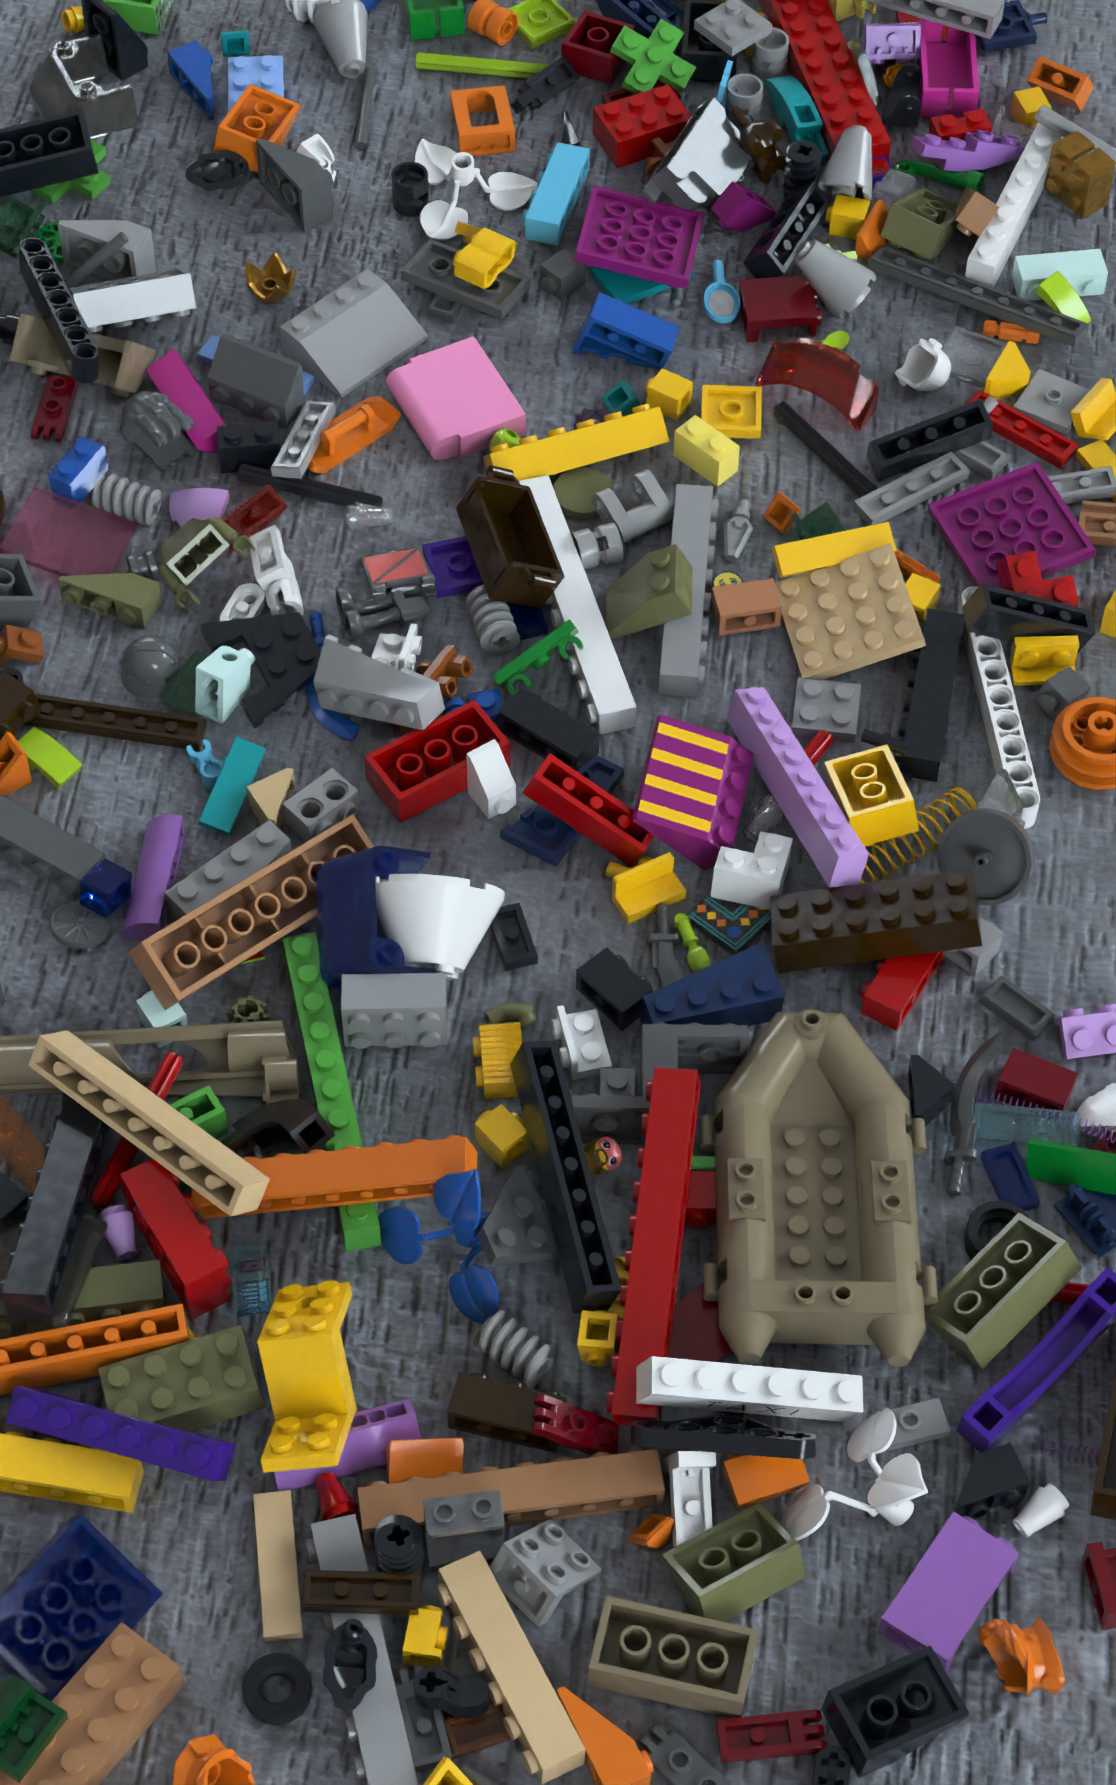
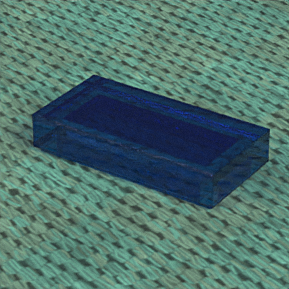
M1015 1143L981 1152V1161L999 1201L1015 1204L1023 1211L1039 1208L1041 1201Z

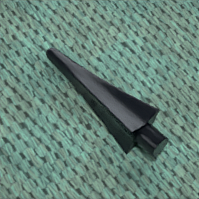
M563 110L561 143L579 146L581 142L573 129L568 111Z

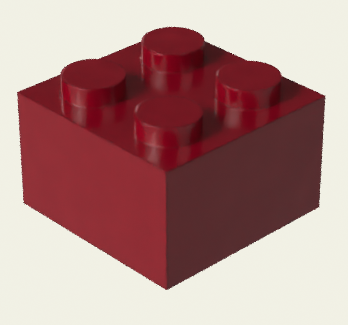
M584 10L562 42L561 57L564 55L579 75L612 84L627 61L611 53V47L624 25L633 31L634 25Z

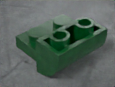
M6 1675L0 1683V1771L20 1783L68 1719L67 1711L34 1691L32 1684L14 1675Z

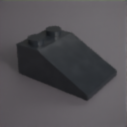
M81 0L89 55L121 81L147 68V46L125 20L102 0Z
M931 1645L828 1690L821 1708L841 1747L849 1755L851 1765L858 1778L894 1763L966 1719L970 1714Z

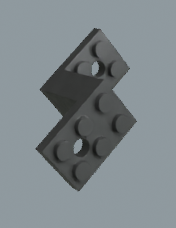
M663 1022L642 1024L640 1096L626 1093L616 1096L596 1095L594 1093L571 1095L582 1143L596 1144V1141L600 1138L610 1137L617 1144L645 1145L646 1135L642 1134V1117L644 1113H649L650 1101H646V1085L648 1080H653L654 1068L697 1070L698 1074H733L746 1055L748 1027L733 1023L722 1025H702L700 1023L675 1025Z

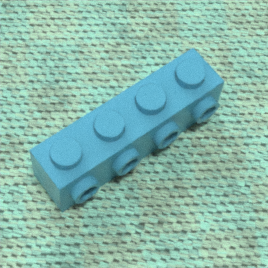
M557 142L553 153H548L545 165L546 170L545 172H540L537 184L538 189L537 191H532L529 203L530 208L529 210L525 209L522 215L521 225L525 227V239L556 246L559 245L589 172V148Z

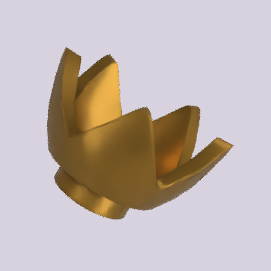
M276 252L272 254L262 269L246 261V286L256 299L265 304H276L289 294L294 284L296 268L291 269L287 273L281 258Z

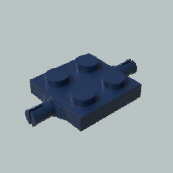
M1019 0L1005 2L1002 20L991 39L975 35V38L978 39L984 52L1036 44L1037 34L1033 25L1046 24L1048 20L1046 12L1030 14L1023 9Z

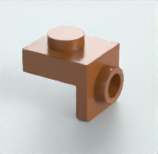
M6 624L0 632V668L4 667L9 658L39 664L44 657L41 632Z

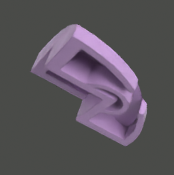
M191 488L171 492L169 513L172 524L176 525L177 522L181 528L192 518L205 520L211 517H218L222 519L230 499L229 490Z

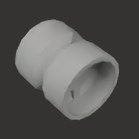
M772 27V33L753 43L751 69L752 73L760 78V80L765 81L766 78L782 77L786 74L789 36L784 31Z
M738 74L729 79L727 83L725 112L726 117L731 122L735 120L731 111L733 107L739 108L745 115L751 116L755 121L761 119L763 83L760 78L751 74Z
M611 522L596 526L593 532L589 528L571 532L584 570L596 568L599 562L609 565L623 560L622 541L615 523ZM597 541H599V545H600V549H601L600 552H599V547H598Z

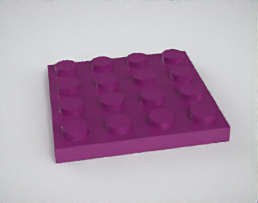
M593 185L574 261L587 266L611 270L614 273H623L639 277L642 280H650L673 288L678 287L687 290L704 213L659 201L652 204L647 198Z
M1038 462L928 504L927 512L974 586L977 587L982 583L1001 588L996 563L1006 556L1036 550L1042 578L1095 557V547Z

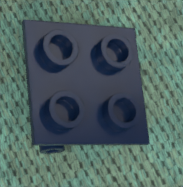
M1076 1184L1070 1185L1064 1192L1067 1197L1055 1203L1054 1207L1094 1254L1100 1258L1116 1248V1195L1085 1190L1082 1186L1078 1187Z

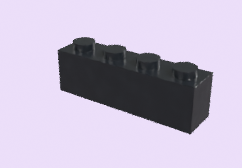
M979 399L870 441L866 456L879 482L931 462L949 452L954 453L989 439L993 423L982 400Z
M982 583L962 606L967 632L1013 642L1014 637L1078 635L1079 653L1095 635L1091 616L1087 609Z

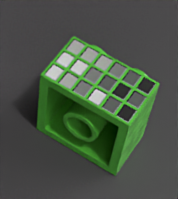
M103 0V2L115 10L133 31L158 35L174 0Z

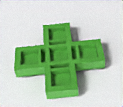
M660 19L651 36L647 39L624 25L610 50L611 53L633 65L621 87L633 94H638L653 89L655 83L659 80L682 93L696 69L692 64L673 54L684 32Z
M91 139L96 162L99 163L106 156V147ZM98 169V174L30 191L32 194L53 205L70 188L93 200L111 183L110 176Z

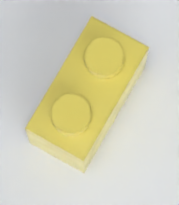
M694 415L675 430L673 456L715 486H720L738 471L740 446L698 416Z

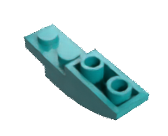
M792 75L766 78L765 84L780 125L787 127L791 141H808L815 144L821 150V162L827 161L829 153L821 134L823 123L806 89Z

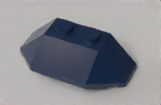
M596 0L603 16L634 25V31L647 39L651 36L660 19L680 29L682 10L670 0Z

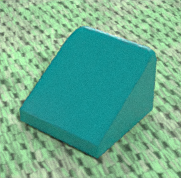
M248 30L221 32L223 56L250 54Z
M624 379L601 397V400L611 414L621 411L622 416L633 414V407L643 405L633 388Z

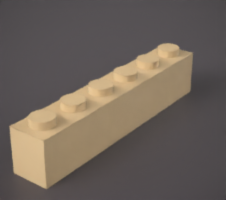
M479 1550L438 1569V1585H435L437 1597L443 1607L449 1605L454 1615L452 1624L459 1639L466 1638L471 1648L469 1657L477 1673L483 1671L489 1682L487 1684L489 1697L493 1705H503V1711L506 1715L503 1718L505 1728L512 1740L518 1738L524 1750L521 1752V1757L529 1774L536 1773L541 1784H544L584 1765L586 1749L481 1551Z

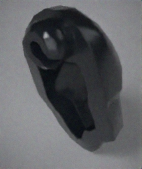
M234 152L205 153L186 169L185 176L190 183L202 187L205 191L228 190L244 181L249 174V165L242 156Z
M349 1619L338 1626L330 1635L324 1650L323 1683L330 1691L336 1706L345 1712L354 1710L361 1703L365 1694L375 1686L377 1647L368 1630L356 1619Z

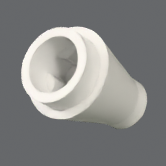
M1048 1483L1044 1488L1038 1487L1012 1522L1016 1529L1024 1537L1028 1538L1036 1531L1065 1516L1064 1511L1069 1507V1503L1054 1485Z

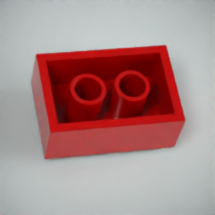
M669 84L594 107L592 134L615 167L619 168L651 157L655 150L652 145V139L660 137L665 144L676 140L691 115Z

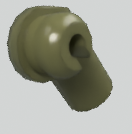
M506 1002L484 1012L487 1024H500L516 1017L521 1027H526L536 1022V1016L533 1013L535 1009L529 1003Z

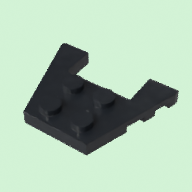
M299 612L210 622L200 625L201 633L212 653L221 646L230 647L242 641L247 649L253 653L255 663L269 687L241 700L242 708L253 728L259 727L264 722V718L272 711L276 712L284 705V701L296 691L300 692L314 680L321 650Z

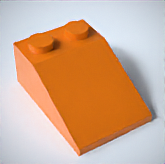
M249 84L218 126L213 153L220 151L234 152L248 162L249 170L259 173L256 140L262 138L282 146L300 111L301 104Z

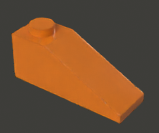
M563 1686L556 1689V1694L586 1749L584 1762L595 1785H650V1773L654 1772V1768L646 1750L639 1751L634 1739Z

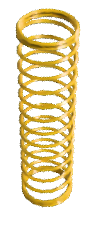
M954 787L949 793L942 795L941 799H935L932 805H926L922 808V811H916V815L921 814V822L918 821V824L930 838L932 848H927L917 833L914 832L912 834L922 849V854L918 855L911 848L906 836L899 837L910 850L912 861H908L901 854L894 838H892V842L885 840L900 856L903 864L901 868L891 860L884 841H882V848L876 844L871 845L872 854L869 853L868 856L877 864L883 877L882 880L876 878L866 862L864 868L870 875L872 882L885 881V874L893 877L895 875V868L903 871L905 869V862L913 864L915 856L923 858L925 850L932 852L935 844L938 845L939 842L932 837L927 829L924 815L935 824L937 830L942 835L943 831L936 822L933 809L942 814L949 825L951 822L945 814L943 803L947 804L956 817L961 815V812L956 806L954 797L962 802L967 811H970V808L954 792L963 795L972 810L978 809L971 795L960 787ZM946 796H948L949 802L944 800ZM940 802L941 810L934 807V804ZM927 808H931V816L924 813ZM874 847L886 856L891 864L892 874H889L881 866ZM861 878L860 884L865 883V882L863 881V879Z

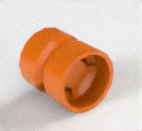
M477 0L472 6L467 19V26L471 31L483 37L488 36L490 41L500 46H504L511 41L519 23V17L516 13L500 7L499 4L491 0Z

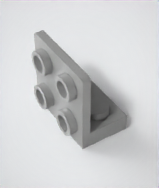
M551 1519L504 1542L489 1567L500 1589L537 1627L548 1622L562 1596L595 1579L602 1571L591 1557Z

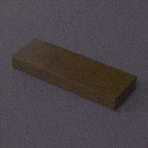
M304 1570L301 1610L302 1612L418 1615L420 1573Z

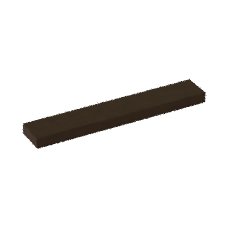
M35 694L41 707L37 710L36 715L24 724L187 749V746L190 745L196 751H200L207 729V719Z

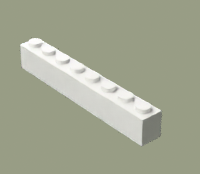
M1039 122L996 203L999 209L979 236L967 260L965 277L993 288L1045 187L1047 171L1051 167L1049 160L1052 144L1064 138Z

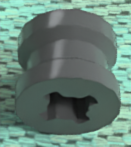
M151 550L144 551L140 556H126L129 573H134L154 581L159 580L157 565Z

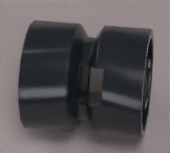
M416 162L398 164L391 173L393 208L402 216H419L424 206L429 203L428 170L425 166Z

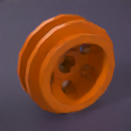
M1103 696L1081 699L1066 706L1055 719L1049 744L1052 762L1062 775L1081 787L1093 790L1116 788V699Z

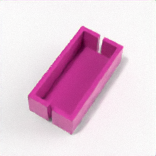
M919 18L921 42L920 59H917V65L921 70L919 85L920 117H937L952 114L956 118H961L962 112L977 110L979 80L975 34L948 26L946 43H941L943 25Z

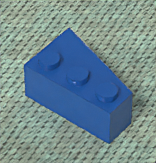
M598 292L579 330L572 353L581 355L582 351L597 353L599 358L608 360L609 356L626 359L628 364L661 370L673 351L680 327Z

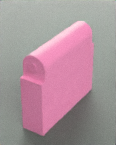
M474 336L410 358V364L394 369L386 378L387 388L435 460H445L456 455L464 458L489 449L490 440L499 429H510L520 437L526 435V413Z

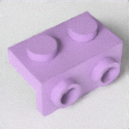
M1116 1004L1096 1006L1097 1013L1084 1015L1083 1008L1063 1011V1018L1054 1019V1025H1059L1064 1059L1116 1053Z

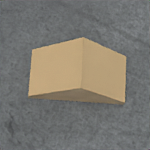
M292 768L283 769L246 786L249 807L261 825L271 820L281 829L284 821L282 803L291 798L296 789L294 769Z

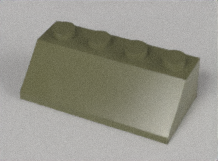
M1019 1212L938 1293V1302L924 1307L925 1320L961 1356L983 1369L1082 1267L1066 1240Z

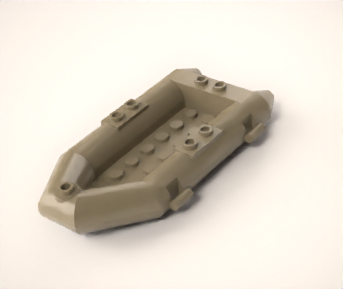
M814 1009L803 1010L802 1012H776L713 1102L714 1117L711 1115H702L700 1117V1149L706 1152H715L717 1265L715 1263H705L702 1266L703 1299L718 1302L720 1333L738 1361L745 1365L758 1363L769 1343L875 1345L890 1366H906L926 1331L924 1305H932L938 1302L936 1269L933 1266L921 1268L913 1155H921L927 1151L925 1122L922 1118L911 1120L909 1099L843 1013L820 1012ZM714 1127H716L720 1131V1133L717 1134L715 1141ZM911 1130L912 1138L906 1133V1131ZM717 1275H719L722 1279L725 1280V1282H723L720 1285L719 1289L717 1285ZM918 1278H922V1287L917 1283Z

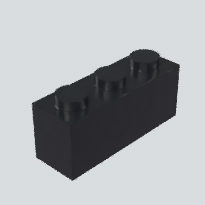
M521 688L498 711L499 730L507 737L544 759L551 753L577 771L599 754L600 733L592 726L583 724L571 717L565 710L558 709L544 701L540 695L532 694L524 688Z

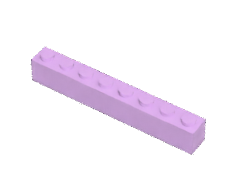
M764 687L736 689L727 721L740 743L754 753L752 761L828 887L859 884L869 853Z

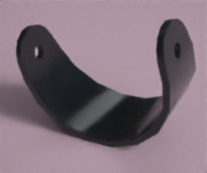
M907 63L898 71L885 101L881 119L883 125L918 127L921 111V101L918 98L921 70L918 65Z

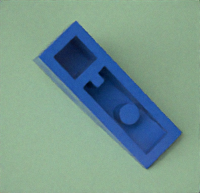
M197 40L168 51L171 76L208 120H213L214 104L211 74L213 59L207 49H203Z

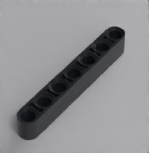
M38 238L22 240L19 249L20 273L43 320H45V324L71 377L79 383L94 382L98 378L99 349L46 243Z

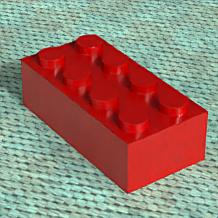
M473 700L432 721L424 730L416 729L365 755L366 781L398 822L402 823L468 789L467 753L493 739L499 744L508 767H510V742L476 700Z
M153 1158L121 1173L120 1178L128 1211L133 1213L134 1222L155 1259H160L162 1271L183 1304L190 1319L192 1320L230 1301L228 1286L232 1285V1282L226 1270L229 1267L226 1256L220 1247L217 1249L213 1248L210 1240L213 1238L204 1220L197 1221L193 1214L196 1212V1208L190 1195L187 1192L181 1194L177 1185H180L178 1177Z

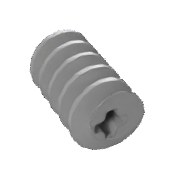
M111 474L107 480L105 476L97 479L92 493V505L96 509H104L106 512L115 513L119 517L125 516L130 521L136 520L138 524L151 525L160 510L162 492L159 489H155L151 493V488L148 485H144L140 490L139 482L133 481L129 486L128 478L123 477L118 482L117 474Z
M484 584L473 589L467 597L466 606L470 611V617L473 620V626L476 629V634L480 639V645L483 650L492 654H501L517 647L520 642V635L513 622V616L510 613L507 602L489 599Z
M501 1309L484 1322L478 1330L473 1343L478 1345L479 1350L484 1354L490 1353V1359L495 1362H501L503 1369L506 1371L512 1370L513 1377L518 1380L523 1379L526 1387L529 1389L533 1388L547 1375L553 1365L554 1359L547 1357L551 1346L545 1344L539 1350L536 1349L540 1338L534 1335L526 1341L525 1338L529 1329L524 1326L517 1332H514L517 1320L512 1318L504 1324L506 1312Z

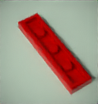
M978 390L964 405L979 399L984 402L990 395ZM996 399L998 405L989 413L993 423V432L1060 469L1076 454L1079 444Z

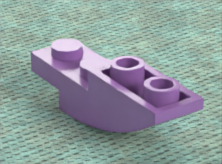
M978 130L977 133L966 132L964 140L951 137L949 141H946L932 134H925V137L913 136L911 143L912 149L921 156L933 158L932 161L942 170L956 172L982 170L1007 163L1020 157L1025 146L1018 142L1019 138L1014 135L1003 133L1002 137H998L984 130Z

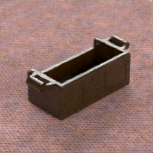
M489 465L486 470L487 477H477L457 505L456 510L489 599L542 608L564 579V573L530 487L521 485L514 476L513 470Z

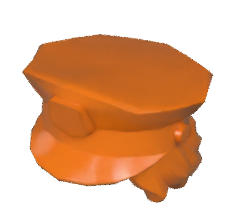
M1039 1617L1031 1627L1020 1629L1015 1623L1010 1624L1007 1620L1000 1621L999 1619L986 1621L979 1628L978 1638L994 1660L999 1671L998 1677L1005 1681L1003 1683L1005 1690L1009 1692H1025L1026 1697L1032 1690L1041 1688L1054 1695L1058 1694L1064 1686L1065 1676L1051 1632Z
M215 1734L190 1739L174 1762L172 1785H255V1780L251 1773L252 1766L247 1761L238 1757L232 1748H226Z

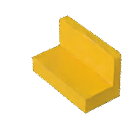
M1101 378L1070 412L1077 437L1108 440L1116 432V392L1112 379Z
M671 852L613 877L612 901L628 924L656 912L658 904L670 906L686 898V889L673 872L674 857Z

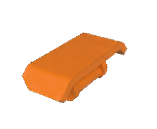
M382 396L367 397L334 418L328 428L320 433L321 442L307 468L319 474H324L390 432L401 417L400 411Z

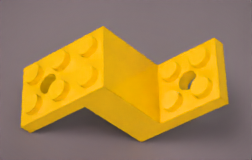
M329 1280L318 1285L304 1287L300 1284H291L279 1289L257 1341L275 1419L260 1459L263 1473L338 1466L357 1410L340 1332L353 1295L350 1282L338 1283L337 1281Z

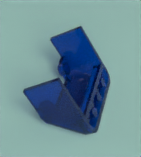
M375 846L327 860L317 873L319 957L321 977L329 986L341 989L343 974L437 973L436 969L405 966L404 953L400 945L391 939L379 938L377 935L375 877L389 879V874H418L431 859V852Z

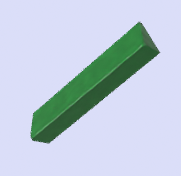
M1031 1138L1027 1144L1026 1177L1032 1180L1064 1186L1076 1184L1078 1187L1082 1186L1085 1190L1116 1195V1154Z

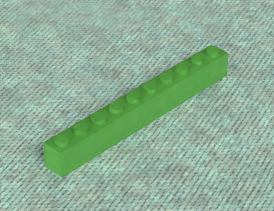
M316 932L282 938L285 964L315 1107L335 1134L332 1139L324 1144V1150H342L346 1146L363 1148ZM375 1202L336 1206L346 1252L381 1245L380 1225Z

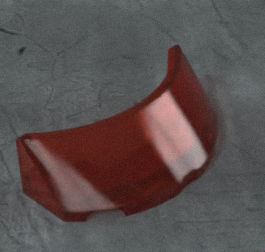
M796 337L792 342L784 343L780 340L772 345L755 383L759 387L783 384L809 391L835 407L852 424L854 429L859 431L876 411L879 388L874 380L864 378L859 372L861 366L847 354L821 341Z

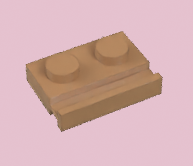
M1082 501L1079 525L1092 544L1116 546V503Z

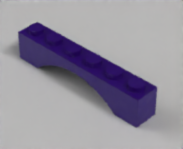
M1107 1267L1084 1290L1071 1308L1035 1348L1006 1376L989 1388L961 1416L956 1431L980 1453L990 1450L1116 1321V1273Z
M15 1386L5 1421L9 1424L210 1481H226L236 1445L235 1443L119 1414L67 1396L27 1386Z

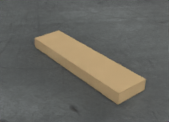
M291 1490L253 1494L264 1642L303 1638Z

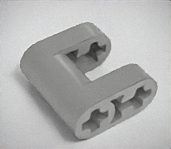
M647 469L631 477L632 488L641 505L625 511L616 494L610 488L603 489L592 497L594 507L603 523L613 522L617 526L622 544L673 520L674 511L670 501L654 475Z

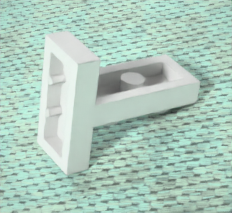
M678 1451L662 1458L663 1473H669L671 1516L675 1521L672 1528L673 1548L713 1527L709 1468L716 1466L715 1452Z

